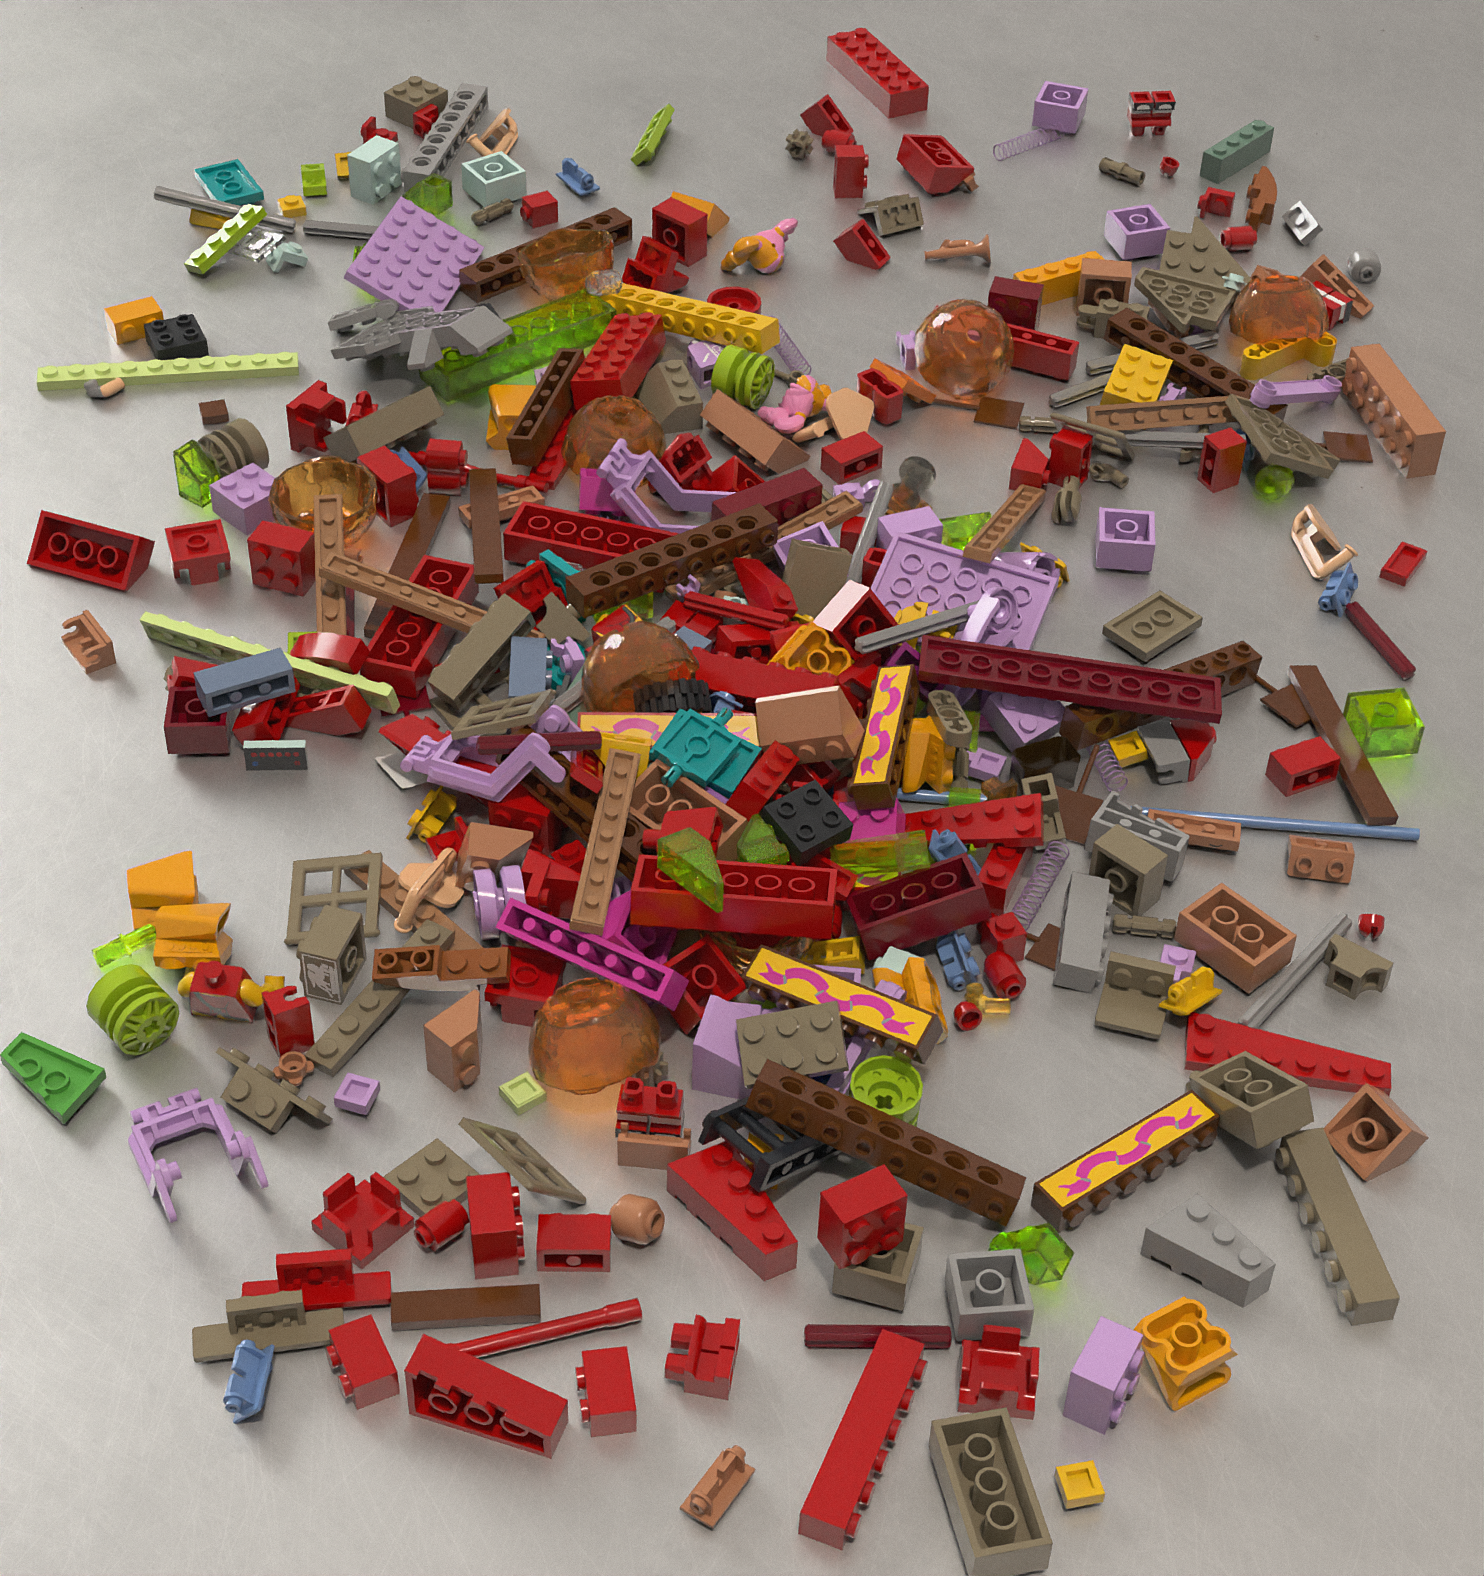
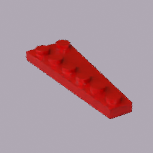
M573 402L538 466H532L529 477L532 480L548 482V490H555L567 472L569 465L576 458L577 450L579 447L582 448L586 443L585 438L589 433L593 432L596 421L602 418L607 409L575 410Z
M1041 793L905 814L904 849L926 850L930 845L932 832L935 829L939 835L942 831L949 829L957 834L963 844H973L974 848H986L987 843H1003L1004 847L1044 846V814Z
M1192 1012L1188 1015L1184 1070L1202 1072L1246 1051L1306 1083L1309 1087L1357 1093L1368 1083L1384 1091L1388 1096L1390 1095L1392 1089L1391 1063L1214 1018L1209 1014Z

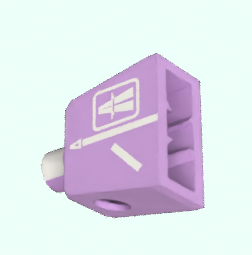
M697 338L692 339L687 347V368L699 389L711 386L714 365L726 345L702 341Z

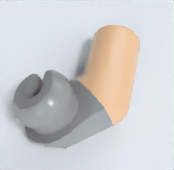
M119 377L101 386L98 385L96 379H91L84 383V388L87 390L86 394L91 398H108L125 389V384Z

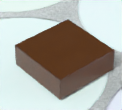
M225 399L198 403L203 425L229 421Z

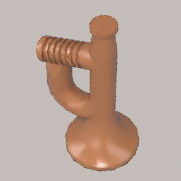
M988 234L976 245L970 240L950 241L945 239L939 249L928 252L924 251L925 261L927 259L979 256L987 261L988 264L991 263Z

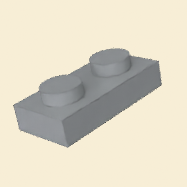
M1298 201L1282 216L1305 246L1323 231V228L1301 201Z

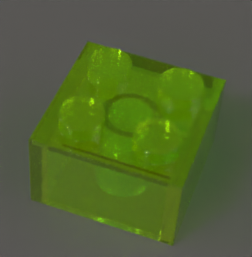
M1405 688L1347 694L1343 715L1367 758L1418 753L1425 726Z

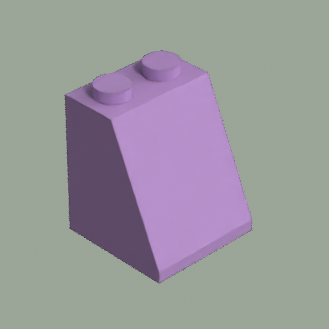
M710 995L693 1042L692 1090L741 1100L750 1096L753 1088L747 1089L744 1085L736 1019L754 1015L715 995Z

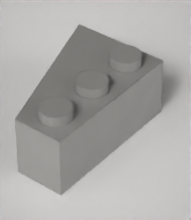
M1112 790L1091 819L1084 850L1092 853L1094 842L1116 824H1119L1168 855L1164 880L1173 882L1183 867L1190 836L1160 818H1157L1155 821L1142 814V807L1137 804L1132 805V807L1119 800L1120 794Z
M1198 1193L1146 1227L1140 1255L1148 1259L1155 1257L1171 1265V1271L1180 1276L1184 1272L1202 1282L1203 1288L1242 1308L1269 1290L1276 1265Z

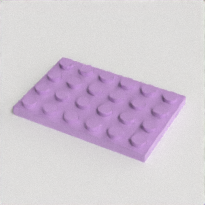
M401 196L348 268L343 278L380 301L388 300L389 298L395 299L399 303L397 311L433 306L435 313L443 312L460 287L459 269L476 263L485 247Z
M895 531L871 586V590L893 618L900 609L902 611L906 607L913 606L914 602L929 603L926 616H929L933 610L942 612L978 601L991 587H1007L1014 592L1018 600L1017 619L1011 629L1020 632L1005 647L1024 650L1032 649L1057 587L1058 578L997 560H993L989 564L962 557L963 550ZM999 605L998 610H997L996 613L994 614L995 617H996V616L999 614V612H1000V605ZM967 622L960 624L958 632L964 631ZM921 636L918 637L916 648L921 649Z

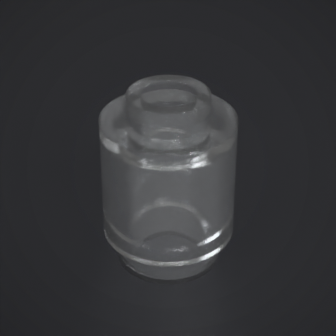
M616 269L593 271L586 277L585 287L594 296L617 294L622 288V277Z

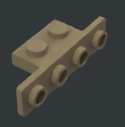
M218 1047L215 1053L239 1067L220 1098L275 1133L279 1131L295 1104L318 1119L330 1124L333 1118L323 1112L326 1108L324 1104L311 1096L303 1100L297 1096L301 1091L299 1088L284 1079L280 1084L272 1080L275 1076L274 1072L259 1063L255 1068L247 1064L250 1057L233 1047L228 1052Z
M302 1290L280 1291L275 1294L242 1296L237 1299L226 1300L228 1323L199 1326L192 1329L193 1359L195 1362L234 1358L235 1348L241 1344L242 1340H252L259 1350H263L273 1344L275 1346L274 1352L330 1345L328 1330L344 1324L343 1309L333 1308L305 1312Z

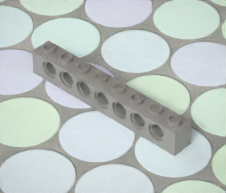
M462 83L458 90L454 92L450 102H447L444 111L439 114L438 120L432 124L431 130L425 135L421 145H418L413 157H410L407 166L402 169L401 181L404 182V192L432 195L487 110V87Z

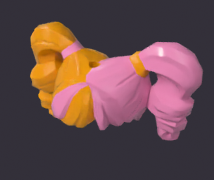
M787 218L780 221L771 230L740 238L734 244L733 250L729 251L721 261V270L732 271L737 266H741L746 261H749L755 269L762 273L777 271L784 263V243L788 240V234L794 232L798 221L795 218Z
M802 375L797 378L796 384H790V389L786 390L782 402L778 403L779 407L768 408L763 406L758 410L757 415L769 426H774L776 431L780 433L790 434L797 432L803 428L807 417L814 416L821 411H827L826 399L832 393L831 388L826 384L819 385L809 375Z

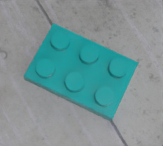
M239 159L194 169L196 180L211 199L238 206L254 204L256 201L264 200L263 190Z
M683 709L677 711L649 751L650 760L655 761L657 759L653 757L654 748L687 711ZM742 739L741 747L707 786L719 794L730 798L760 758L762 748Z

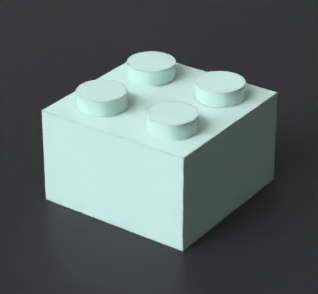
M376 135L347 155L351 197L374 205L402 185L399 143Z
M502 151L461 164L462 188L483 207L500 202L505 198H509L511 202H514L519 198L527 196L526 171Z

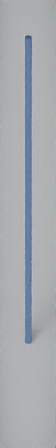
M834 785L827 793L828 795H833ZM898 788L896 798L902 801L965 805L1011 797L943 792L939 794L931 790H917L904 793L901 788ZM1142 807V814L1146 816L1149 809L1237 822L1241 823V827L1414 841H1418L1420 837V829Z

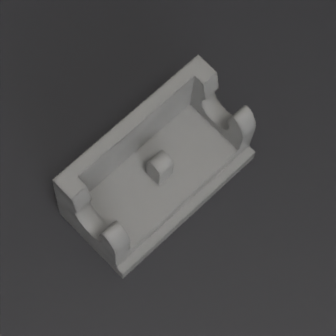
M1169 720L1138 726L1137 733L1142 738L1145 748H1147L1157 772L1171 771L1168 775L1159 776V782L1162 784L1178 781L1182 783L1188 782L1190 759Z

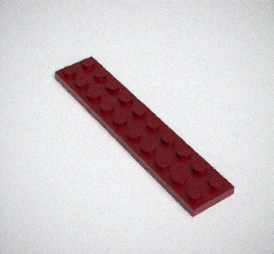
M928 635L922 636L917 678L920 681L932 684L954 685L960 688L982 689L989 692L1016 694L1021 697L1030 696L1050 701L1071 702L1083 706L1105 707L1111 710L1119 709L1140 714L1167 716L1172 719L1194 720L1201 723L1220 724L1222 717L1221 678Z

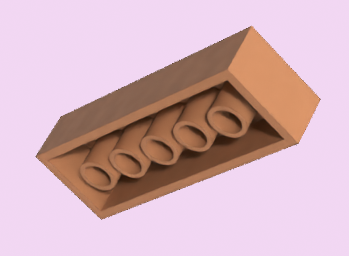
M1380 343L1351 347L1349 358L1346 360L1345 378L1342 380L1341 388L1343 394L1348 397L1354 409L1361 415L1364 423L1369 426L1375 438L1379 440L1386 453L1390 455L1396 467L1400 469L1406 479L1435 475L1446 430Z

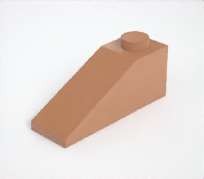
M1324 254L1311 264L1296 280L1302 289L1317 280L1334 289V291H1338L1353 299L1350 315L1359 319L1374 307L1373 303Z

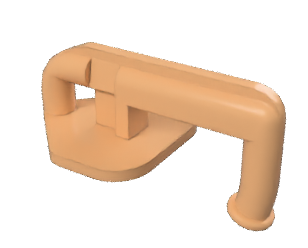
M504 109L479 139L477 134H473L466 140V143H469L482 157L499 151L507 155L518 138L517 124L509 115L511 109ZM491 134L498 140L492 151L483 144Z
M846 387L833 392L826 399V409L829 416L795 432L792 437L793 441L801 443L815 437L820 438L824 435L825 431L833 427L841 440L862 431L867 433L874 409V402Z
M1309 504L1294 518L1291 536L1310 573L1315 579L1320 580L1341 568L1354 556L1357 557L1358 553L1351 546L1345 544V548L1339 554L1325 563L1315 543L1325 538L1336 551H1339L1341 546L1313 504ZM1311 520L1313 524L1306 528L1304 524Z
M445 848L433 863H409L401 871L398 880L401 886L408 890V894L399 917L394 921V928L398 932L408 933L412 930V920L423 898L437 906L451 908L463 897V888L455 886L456 876L452 868L457 853L453 848Z

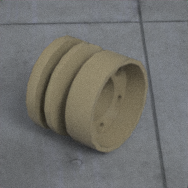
M238 418L223 426L221 430H215L198 440L197 450L199 459L213 482L251 463L256 464L263 470L268 467L269 452L266 443L258 429L246 419Z

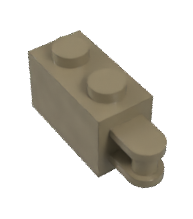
M1101 299L1099 306L1080 305L1078 307L1080 317L1077 318L1076 323L1080 327L1094 329L1093 337L1103 339L1107 321L1110 317L1127 307L1148 320L1150 307L1139 303L1130 304L1118 302L1114 299Z

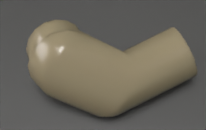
M1093 463L1089 468L1090 477L1095 481L1112 482L1120 488H1124L1129 482L1128 476L1109 464Z

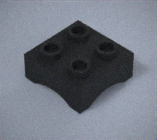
M182 314L175 318L159 319L144 324L146 342L158 360L209 356L207 339L194 314Z
M816 780L764 806L761 818L763 825L781 840L797 866L807 863L818 853L831 846L850 840L854 825Z

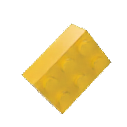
M1124 344L1104 389L1100 405L1158 401L1173 360Z

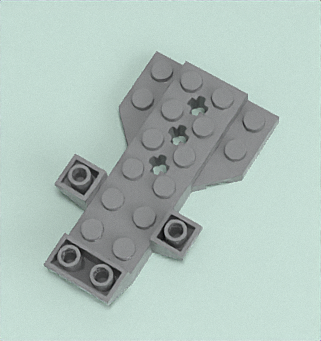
M433 306L400 310L394 316L389 317V319L378 322L331 349V353L334 359L345 358L346 361L357 358L373 360L383 355V358H389L397 353L400 356L409 354L408 369H420L421 372H425L434 368V363L443 358L441 350L451 346L452 350L459 349L461 355L472 354L473 357H478L487 353L488 347L504 343V338L513 333L508 324L485 306L436 313Z

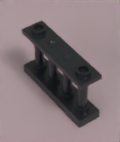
M749 1096L719 1110L709 1112L702 1122L703 1130L698 1140L700 1144L705 1145L718 1138H723L753 1163L754 1173L749 1185L759 1193L842 1153L838 1149L746 1108L745 1105ZM766 1117L794 1141H782L758 1120ZM744 1127L772 1151L762 1153L736 1130Z

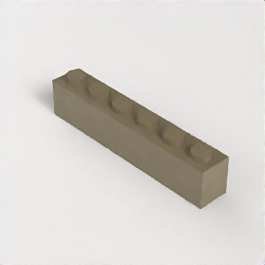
M1323 1127L1301 1130L1282 1137L1280 1146L1275 1152L1277 1165L1280 1169L1284 1170L1287 1176L1290 1195L1292 1197L1295 1196L1300 1206L1301 1220L1310 1229L1312 1245L1315 1252L1320 1253L1323 1259L1327 1280L1330 1283L1333 1282L1340 1310L1346 1312L1351 1326L1393 1320L1400 1296Z

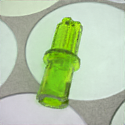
M147 924L124 936L120 933L117 935L118 938L91 949L98 967L101 969L125 956L130 958L132 957V952L156 942V929L154 926Z

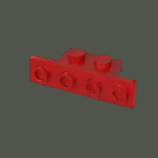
M351 1249L276 1254V1280L250 1281L242 1284V1296H260L275 1294L280 1291L302 1290L305 1310L391 1303V1273L389 1271L354 1274Z

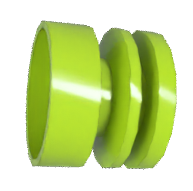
M732 344L727 345L719 354L713 368L711 377L712 394L714 395L718 389L743 406L746 405L752 409L759 408L765 402L773 384L775 373L774 360L757 352L749 353L747 349Z
M134 964L118 966L107 972L94 985L89 993L86 1004L88 1015L107 1033L108 1037L125 1054L135 1056L148 1053L160 1046L173 1032L180 1014L178 1004L141 966Z
M886 1055L870 1057L861 1062L853 1071L849 1096L917 1127L923 1083L918 1071L910 1063L902 1061L898 1057Z

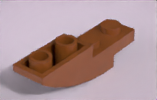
M1262 166L1259 173L1254 174L1252 185H1249L1246 196L1247 199H1250L1248 207L1250 209L1247 211L1245 223H1249V226L1256 230V232H1258L1261 223L1271 225L1277 199V185L1272 173L1266 166Z
M440 945L375 949L372 980L375 983L417 990L464 992L476 989L480 991V985L509 983L511 951L508 947L443 951Z

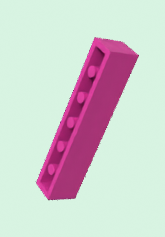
M510 897L496 925L497 929L520 942L675 1011L689 982L688 979L673 969L599 936L570 930L569 923Z

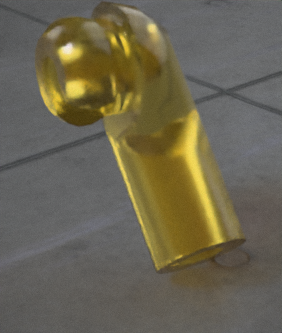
M969 983L966 986L965 1001L975 1004L983 1015H1010V998H988L983 994L984 988L980 983Z

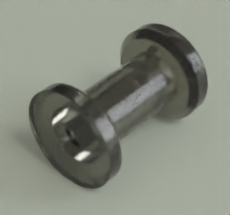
M912 456L902 462L899 468L901 482L892 484L893 493L887 509L892 514L921 507L919 492L929 489L936 479L935 468L928 460Z

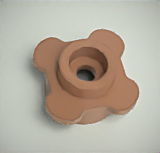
M292 1051L285 1053L279 1059V1066L273 1069L274 1077L285 1079L294 1086H299L303 1083V1078L308 1073L314 1071V1063L309 1060L306 1061V1057L300 1052Z

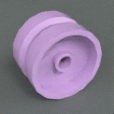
M519 865L503 866L499 874L500 887L498 888L495 875L490 868L473 870L474 891L472 894L476 921H478L482 941L499 939L501 930L497 929L496 925L510 897L526 904Z

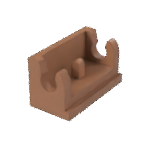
M89 610L82 611L83 614L63 622L62 626L64 629H69L72 626H76V629L61 636L62 643L86 675L116 664L113 642Z
M621 1122V1133H619L617 1140L618 1166L667 1170L668 1163L690 1155L692 1145L691 1129L684 1128V1138L629 1133V1123Z

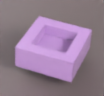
M347 1073L334 1096L335 1107L367 1115L380 1092V1081Z

